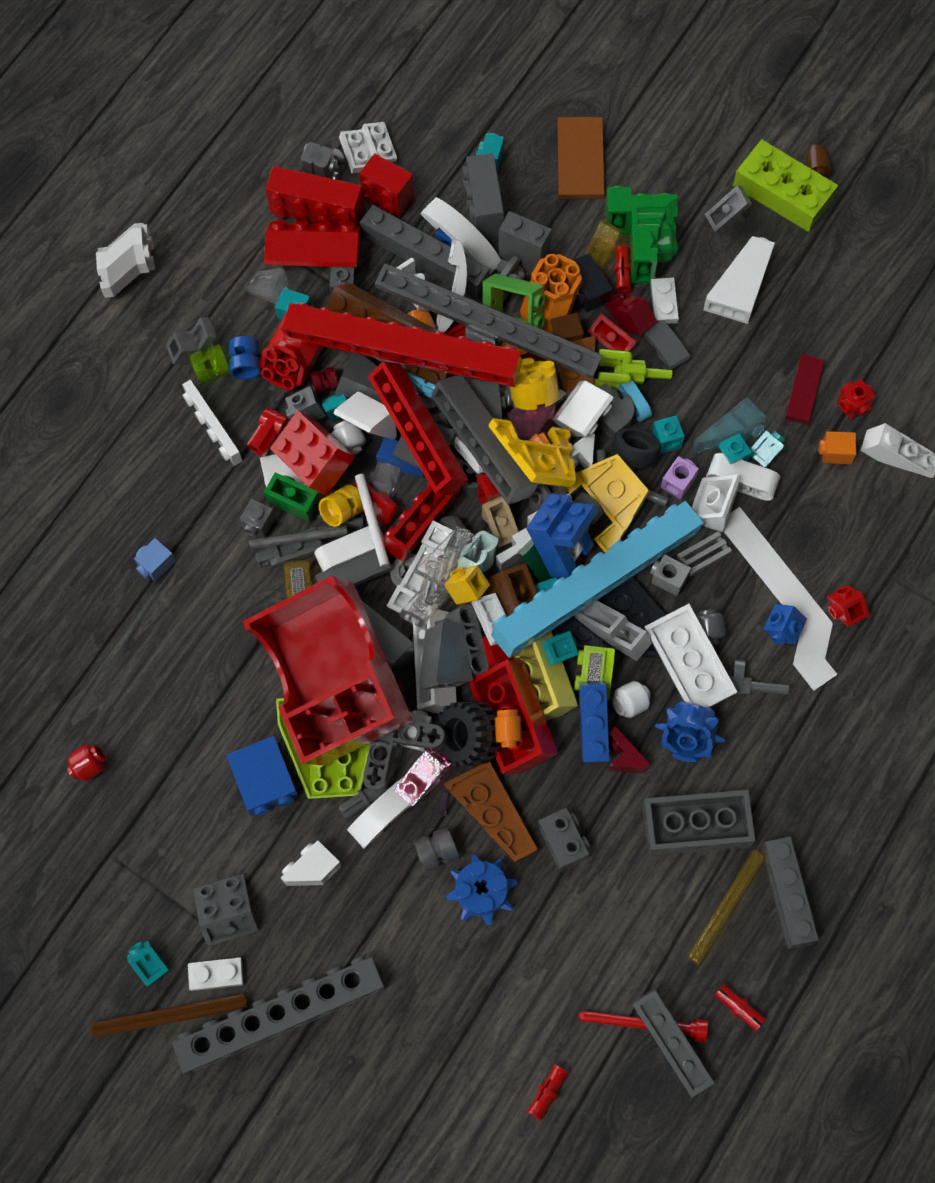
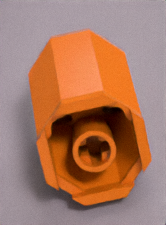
M549 254L545 258L540 259L531 274L530 281L544 285L545 303L543 306V317L545 323L542 330L554 334L550 323L551 319L571 313L582 284L579 266L575 261L560 254ZM525 295L520 309V317L528 320L529 296Z

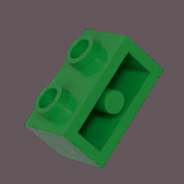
M276 472L264 490L267 503L308 522L311 521L320 503L317 491L309 488L307 485L296 482L287 475L283 476Z

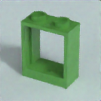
M494 274L483 281V305L503 313V290L529 296L528 320L515 316L511 317L541 330L543 329L545 323L543 317V306L545 303L544 285L499 274Z

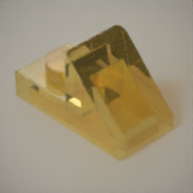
M605 220L600 221L584 254L590 253L601 272L616 254V244L623 232Z

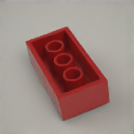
M273 166L265 188L270 212L279 218L287 217L314 224L328 221L334 225H341L343 222H352L355 225H360L365 211L362 186Z
M507 659L474 677L473 681L469 682L475 701L484 702L487 704V707H492L494 715H497V711L518 710V716H521L522 741L517 742V747L502 748V744L499 743V751L495 752L502 774H520L558 754L524 661Z

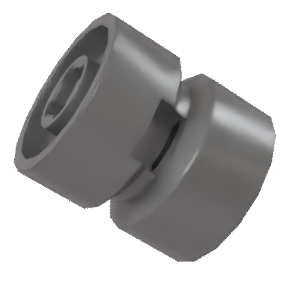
M447 827L433 832V837L431 838L425 835L413 840L425 872L439 867L440 861L449 863L459 859L455 844Z

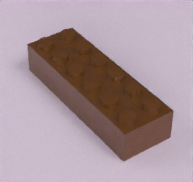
M344 282L334 287L327 308L341 314L349 312L360 318L373 317L379 320V322H396L403 327H420L432 333L438 331L349 282ZM375 358V359H377V360H379V361H381V362L386 361V362L398 363V362H393V361H389V360H384V359ZM399 363L408 373L427 380L426 383L437 384L439 380L454 376V374Z

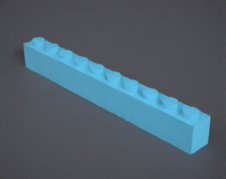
M686 501L678 506L673 504L660 518L655 516L643 529L636 528L625 541H616L605 554L602 552L598 553L591 559V563L584 566L582 564L574 569L572 575L568 578L561 577L552 585L553 588L548 591L543 589L538 592L530 603L526 604V602H523L514 609V613L510 616L503 615L494 622L495 626L491 636L508 658H511L663 557L664 554L666 555L695 536L704 522Z

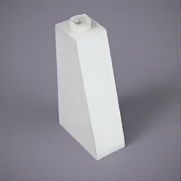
M752 236L707 295L704 311L748 324L772 254L774 242L766 238Z

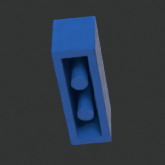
M604 681L578 682L581 758L583 762L609 761L606 683Z

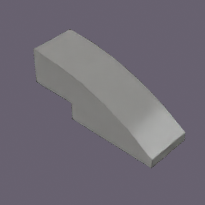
M595 601L574 615L603 640L636 661L652 644L647 631L628 622L625 615L599 601Z

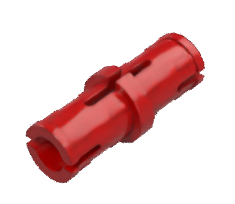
M621 245L615 249L616 265L614 266V273L617 278L616 291L618 293H628L631 291L630 247ZM623 263H624V275H623V271H622V264H623Z
M724 983L719 989L728 997L719 990L715 993L714 997L732 1010L731 1014L733 1016H739L756 1032L760 1025L752 1018L760 1024H763L766 1018L753 1009L745 997L743 999L740 998Z
M554 1064L543 1085H539V1092L526 1112L542 1121L552 1101H556L557 1093L569 1073Z

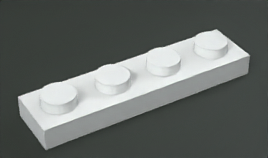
M189 380L182 384L185 390L183 398L189 407L192 405L197 411L194 413L201 425L206 423L209 428L206 431L213 443L218 441L220 444L219 451L225 461L230 459L234 466L242 462L238 449L192 381Z

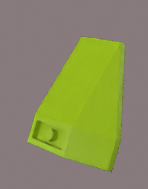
M284 698L276 699L278 726L308 799L357 795V791L361 790L371 743L324 766L302 764L278 706L283 704Z

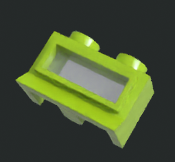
M584 645V650H579L577 665H582L581 675H576L574 690H579L578 682L604 681L606 683L607 699H609L615 649Z

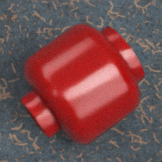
M84 744L69 755L67 770L74 779L79 778L82 781H90L105 769L106 755L96 744L93 746Z

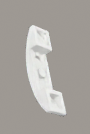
M436 197L420 213L436 230L440 227L451 239H458L462 244L464 252L470 258L490 268V274L497 268L501 259L494 248L453 207Z
M453 238L448 259L450 264L457 265L452 292L464 297L467 279L466 258L461 242ZM437 314L436 330L444 333L453 320Z
M432 521L403 581L397 586L389 600L388 608L408 618L411 616L432 582L455 533L454 530Z
M423 762L382 794L353 822L347 831L365 849L420 797L423 798L441 782L440 779Z

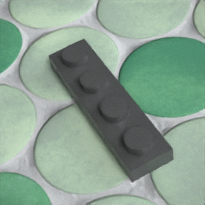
M656 989L632 1002L635 1010L691 1097L715 1084Z

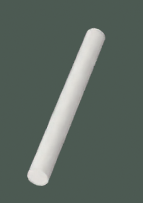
M358 474L355 476L378 561L380 567H386L390 563L364 474Z

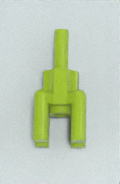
M600 349L599 354L603 356L599 366L615 367L614 373L599 372L598 379H594V386L600 388L606 383L610 388L619 390L620 383L628 384L632 380L635 384H643L645 377L671 379L672 370L646 368L645 361L632 360V353L629 351Z

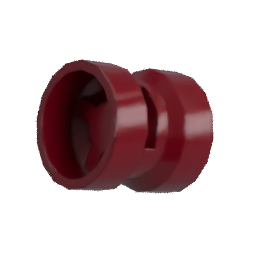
M333 366L326 368L323 372L315 371L310 373L317 395L323 394L325 390L330 389L334 391L337 389L338 380Z

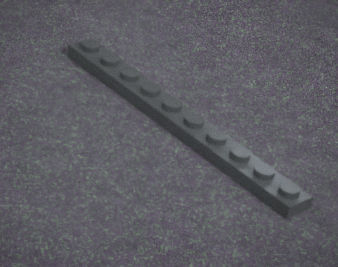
M384 264L375 282V287L543 359L553 361L557 365L590 379H593L603 355L388 264Z

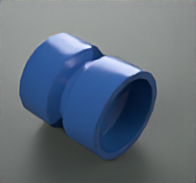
M239 336L229 341V356L231 358L229 367L232 377L246 380L260 375L259 341L256 338Z

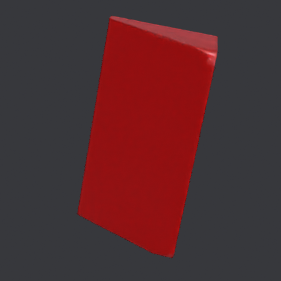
M603 313L600 314L588 330L589 334L595 336V339L609 350L632 352L640 344L635 337Z

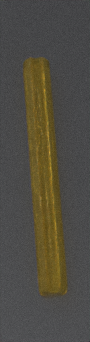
M754 850L750 854L687 955V958L693 963L699 964L764 861L765 856L762 853Z

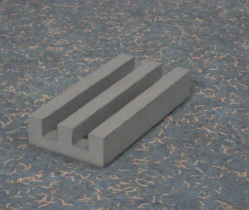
M718 531L679 553L677 558L680 563L690 567L689 565L721 548L723 550L691 568L689 573L691 577L728 556L732 550L730 547H727V542L721 538V534ZM717 541V543L712 545L711 547L696 554L688 560H685V558H687L688 556Z

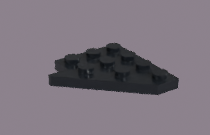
M633 577L597 600L625 615L628 622L645 630L644 627L666 616ZM575 616L551 630L553 636L570 631L576 641L577 650H584V645L613 648L615 649V654L626 655L595 634ZM653 643L641 656L661 659Z

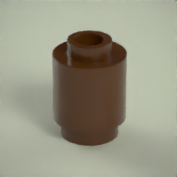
M821 144L811 146L806 154L807 167L826 178L831 173L829 151Z

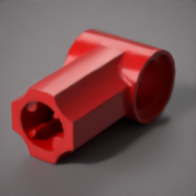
M267 407L263 411L259 419V426L247 443V447L259 456H266L277 437L289 423L290 419L288 416Z

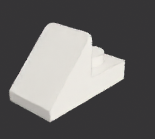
M594 433L586 435L572 445L570 458L574 460V467L578 465V462L585 469L592 465Z

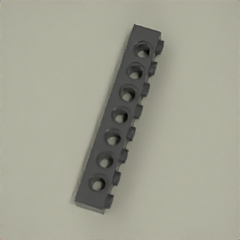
M366 956L359 957L351 961L352 966L342 969L341 966L327 971V976L317 980V977L310 978L302 982L303 987L294 991L292 987L284 989L277 993V998L270 1001L267 998L261 999L252 1004V1009L245 1012L242 1009L233 1011L227 1015L228 1019L219 1023L218 1020L202 1025L203 1030L194 1034L190 1030L178 1035V1040L173 1042L172 1045L182 1073L190 1075L384 991L385 988L372 957L368 959ZM351 975H357L360 977L359 985L356 988H348L346 986L347 978ZM331 985L335 987V994L332 998H322L321 992L325 986ZM302 996L310 998V1005L305 1010L297 1008V1001ZM277 1007H284V1018L279 1021L273 1020V1010ZM253 1017H258L260 1019V1027L256 1031H249L247 1028L248 1021ZM228 1028H233L235 1030L234 1039L231 1042H224L222 1038L223 1032ZM202 1039H208L210 1042V1048L205 1053H199L197 1048L198 1043Z

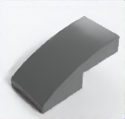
M663 320L654 324L643 333L644 338L657 350L658 357L670 370L690 359L686 348Z

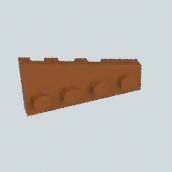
M490 761L444 783L445 788L514 863L538 851Z

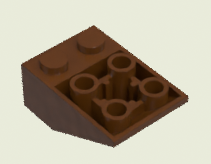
M525 563L503 570L487 578L490 586L482 596L496 593L508 617L514 613V609L521 603L526 602L528 604L533 601V597L537 592ZM472 601L459 604L460 607L463 605H470L473 607ZM479 621V625H480L482 637H483V636H486V634H485V632H484V630H483V628H482V625H481V623H480V621Z

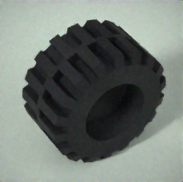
M477 701L454 702L443 708L444 712L439 713V721H436L435 725L440 726L447 733V743L440 749L439 754L441 757H445V761L448 764L452 763V766L456 767L486 764L496 756L495 752L499 751L500 746L498 745L499 743H496L495 718L497 715L493 714L494 710L492 707H487L486 703ZM436 731L434 737L440 739V735Z

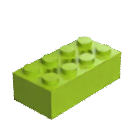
M762 139L737 169L733 183L734 187L737 185L742 186L747 195L808 232L832 203L838 185Z

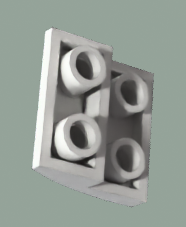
M384 122L363 124L362 130L340 132L339 139L352 174L359 173L374 153L392 163L397 161V156Z

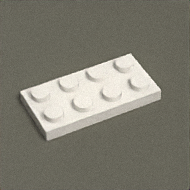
M690 604L644 627L685 703L711 707L737 693Z

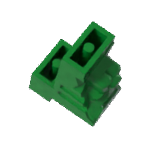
M607 187L606 236L628 235L631 264L630 284L650 283L651 279L655 277L657 263L669 262L672 256L677 255L678 244L675 238L677 194L647 195L640 193L631 195V187Z

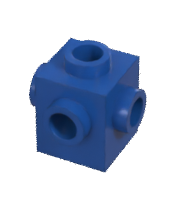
M775 604L763 630L776 644H796L807 618L795 606Z

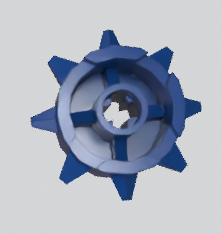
M679 702L675 705L674 709L667 708L668 718L666 724H655L656 728L663 731L661 746L672 751L674 758L684 762H697L698 758L701 757L710 759L713 757L711 750L714 743L725 742V739L716 735L719 720L715 717V712L709 707H703L698 704Z
M472 855L471 864L467 865L462 871L452 869L450 872L457 880L456 889L446 895L447 900L459 902L460 907L463 909L462 921L467 920L470 916L482 917L487 926L492 925L493 915L497 914L501 909L509 911L513 909L507 900V893L509 889L517 885V881L505 877L501 871V859L492 864L480 861L476 855ZM478 885H485L487 893L477 894L476 887Z

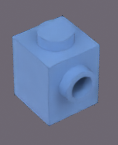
M156 538L147 546L141 547L134 558L138 565L136 570L145 579L150 577L155 582L176 562L173 554Z

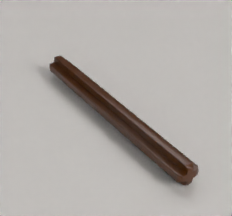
M239 994L93 1022L90 1024L91 1037L97 1038L232 1012L238 1009L248 1008V1000L245 994Z

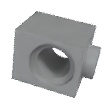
M664 554L661 562L656 560L650 571L653 574L651 583L678 596L689 576L691 568ZM671 571L675 576L667 578L663 575V572Z

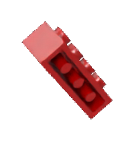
M428 483V488L424 493L420 492L413 501L414 505L410 510L406 509L398 520L399 523L395 528L392 526L385 534L386 551L404 563L422 541L432 521L437 522L460 495L462 486L453 494H436Z

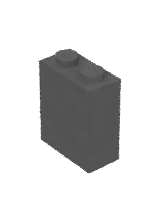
M509 211L499 228L500 259L510 261L513 256L518 257L520 266L529 272H533L539 260L550 254L551 229Z

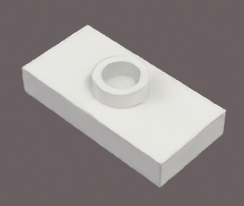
M493 593L482 596L479 600L472 601L473 608L490 646L497 645V642L491 636L495 626L494 622L501 616L506 615L497 594Z

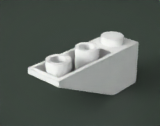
M886 423L867 430L861 448L862 452L879 462L930 478L934 477L935 453Z

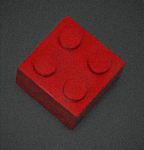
M375 153L359 172L364 201L400 219L415 199L413 174Z

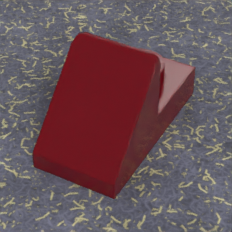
M617 727L613 728L608 733L609 748L616 755L619 753L621 756L610 765L609 771L646 773L650 766L648 761Z

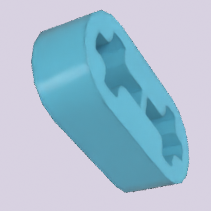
M632 380L628 384L620 383L619 391L624 398L629 394L632 398L636 419L642 422L651 417V409Z

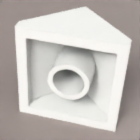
M359 391L337 407L333 413L368 433L393 440L397 436L396 425L386 407Z
M736 474L702 478L691 507L704 522L702 526L723 533L738 492L741 476Z

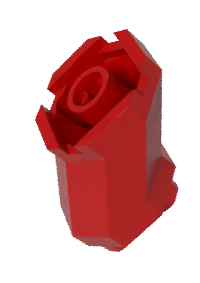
M285 314L268 346L262 351L260 367L262 369L261 375L265 380L284 390H292L306 380L322 349L325 347L286 339L281 329Z

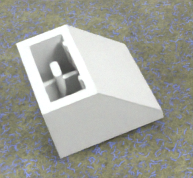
M579 381L552 420L563 429H569L573 437L591 435L598 426L596 421L601 415H606L612 407L610 402L614 397L587 381Z

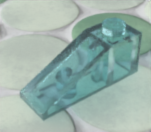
M746 397L694 440L692 451L698 453L719 448L721 442L740 433L744 441H747L751 436L757 437L765 429L764 423L767 416Z

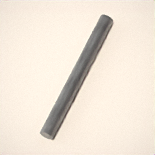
M346 526L253 539L249 540L250 550L339 537L347 535Z

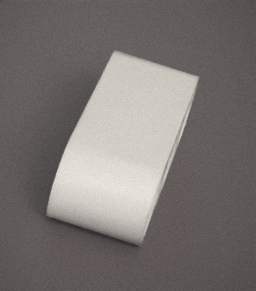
M716 453L713 456L706 477L738 474L741 476L738 492L761 500L770 501L773 499L780 481L778 473L744 460L729 464L722 453Z
M369 526L316 549L314 554L322 572L375 550ZM380 529V532H381V535H382V539H383V542H384V546H385L386 540L384 539V535H383V533H382V531H381V529Z

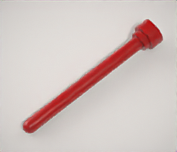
M581 1011L579 1013V1019L583 1022L648 1030L639 1017ZM697 1019L696 1022L691 1021V1024L677 1022L684 1034L690 1035V1038H695V1041L706 1042L708 1020Z

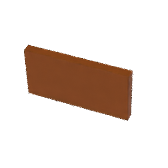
M558 117L559 199H604L602 117Z

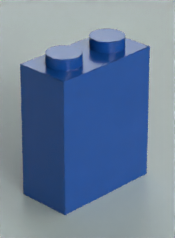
M274 736L226 755L250 816L254 814L255 816H262L270 811L269 808L276 805L280 807L289 805L294 801V798L298 797Z

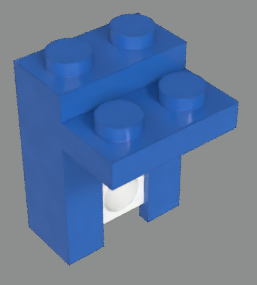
M550 493L526 528L551 577L568 578L571 576L573 570L577 568L575 561L581 551L584 555H587L594 545L587 527L596 515L597 510L592 504L573 503L570 495Z

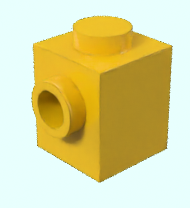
M478 565L468 568H456L450 573L451 577L444 584L456 605L479 600L490 586Z

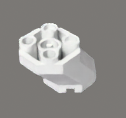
M133 224L108 247L98 248L96 252L98 276H101L100 288L105 298L114 297L140 273H148L150 270H155L154 258L150 253V250L154 249L152 236H149L147 224Z

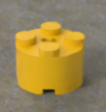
M532 358L522 359L523 362L516 387H510L514 405L523 410H535L537 405L545 403V407L555 403L559 399V388L554 362L534 361Z

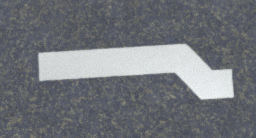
M738 507L729 514L723 531L782 605L795 606L807 618L799 636L793 665L814 691L837 675L825 659L833 623L742 509Z

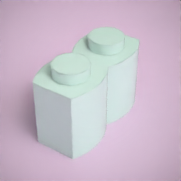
M485 531L478 532L473 537L471 545L462 550L457 568H468L478 565L482 573L487 571L493 564L498 538Z

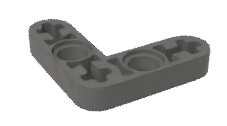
M414 721L397 729L398 734L391 732L371 742L363 775L365 786L375 792L382 791L387 787L397 744L439 750L447 743L448 736L446 731L435 724ZM409 727L417 729V735L412 740L405 738V731ZM436 731L440 735V739H435L434 743L431 739L423 737L424 733L435 735ZM386 748L388 751L387 757L382 761H378L376 759L377 750ZM376 764L378 766L384 767V769H377L373 767V765ZM378 771V776L381 777V781H377L374 786V782L371 781V778L376 777Z

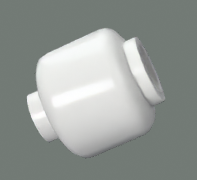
M346 420L333 427L334 431L331 435L353 456L362 451L361 446L366 443V437L361 428Z
M631 681L615 690L612 704L619 715L632 718L649 708L651 694L645 685Z

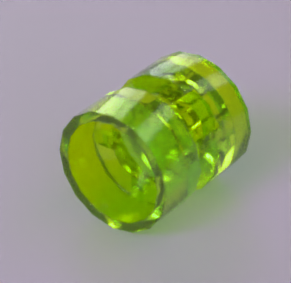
M220 344L207 348L205 353L200 350L189 354L199 384L211 380L214 374L219 377L230 373ZM209 360L212 367L205 369L203 362Z

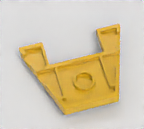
M495 418L491 420L489 428L532 483L563 487L573 486L576 482L574 460L570 458L572 444L568 440L571 436L569 429L552 427L547 433L552 444L520 440L512 422L509 420Z
M618 454L595 463L582 471L575 472L576 482L573 486L563 487L566 493L572 496L583 486L589 495L600 504L605 514L613 522L594 539L605 553L610 550L609 548L616 541L622 539L650 492Z

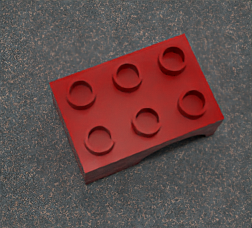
M332 575L243 621L246 631L252 633L261 642L278 671L284 690V702L278 708L302 764L324 766L414 722L354 583Z

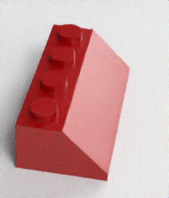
M275 220L268 224L265 237L264 265L357 267L361 253L360 225H355L352 222L334 225L328 221H322L318 224H309L307 221L286 223L283 220Z

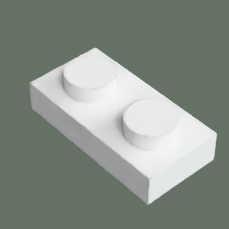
M674 278L651 279L653 314L658 322L663 320L666 324L678 323Z
M241 958L188 963L190 991L244 985Z

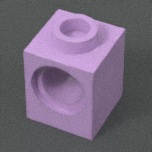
M678 456L663 477L661 488L681 500L696 479L699 468L691 460L682 459ZM676 474H684L687 478L679 479L676 477Z

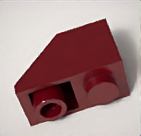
M618 293L612 296L610 302L604 306L605 310L627 332L641 335L658 322L645 298Z

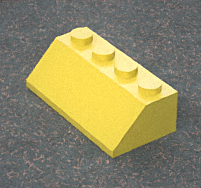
M551 631L513 656L514 660L524 661L546 721L560 717L578 706L563 662L561 661L549 666L542 647V641L553 637Z

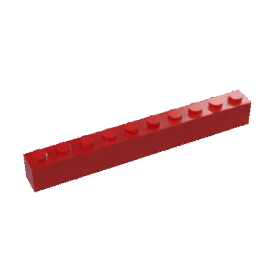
M289 303L281 328L286 339L510 387H516L523 362L521 351L511 346L503 348L487 341H482L481 343L474 342L463 336L455 338L439 331L432 333L420 327H403L396 322H379V320L373 317H366L365 319L356 317V315L349 312L341 314L325 307L320 309L313 308L306 303Z

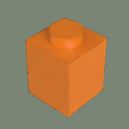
M826 431L823 440L819 441L818 448L819 454H822L823 463L852 464L856 456V433Z

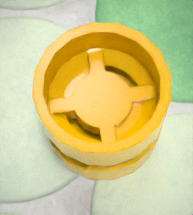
M346 485L321 499L319 503L320 515L332 527L343 524L364 510L359 490L353 485Z

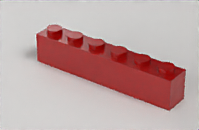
M383 361L368 375L369 380L434 493L453 494L468 481L466 474L402 365Z

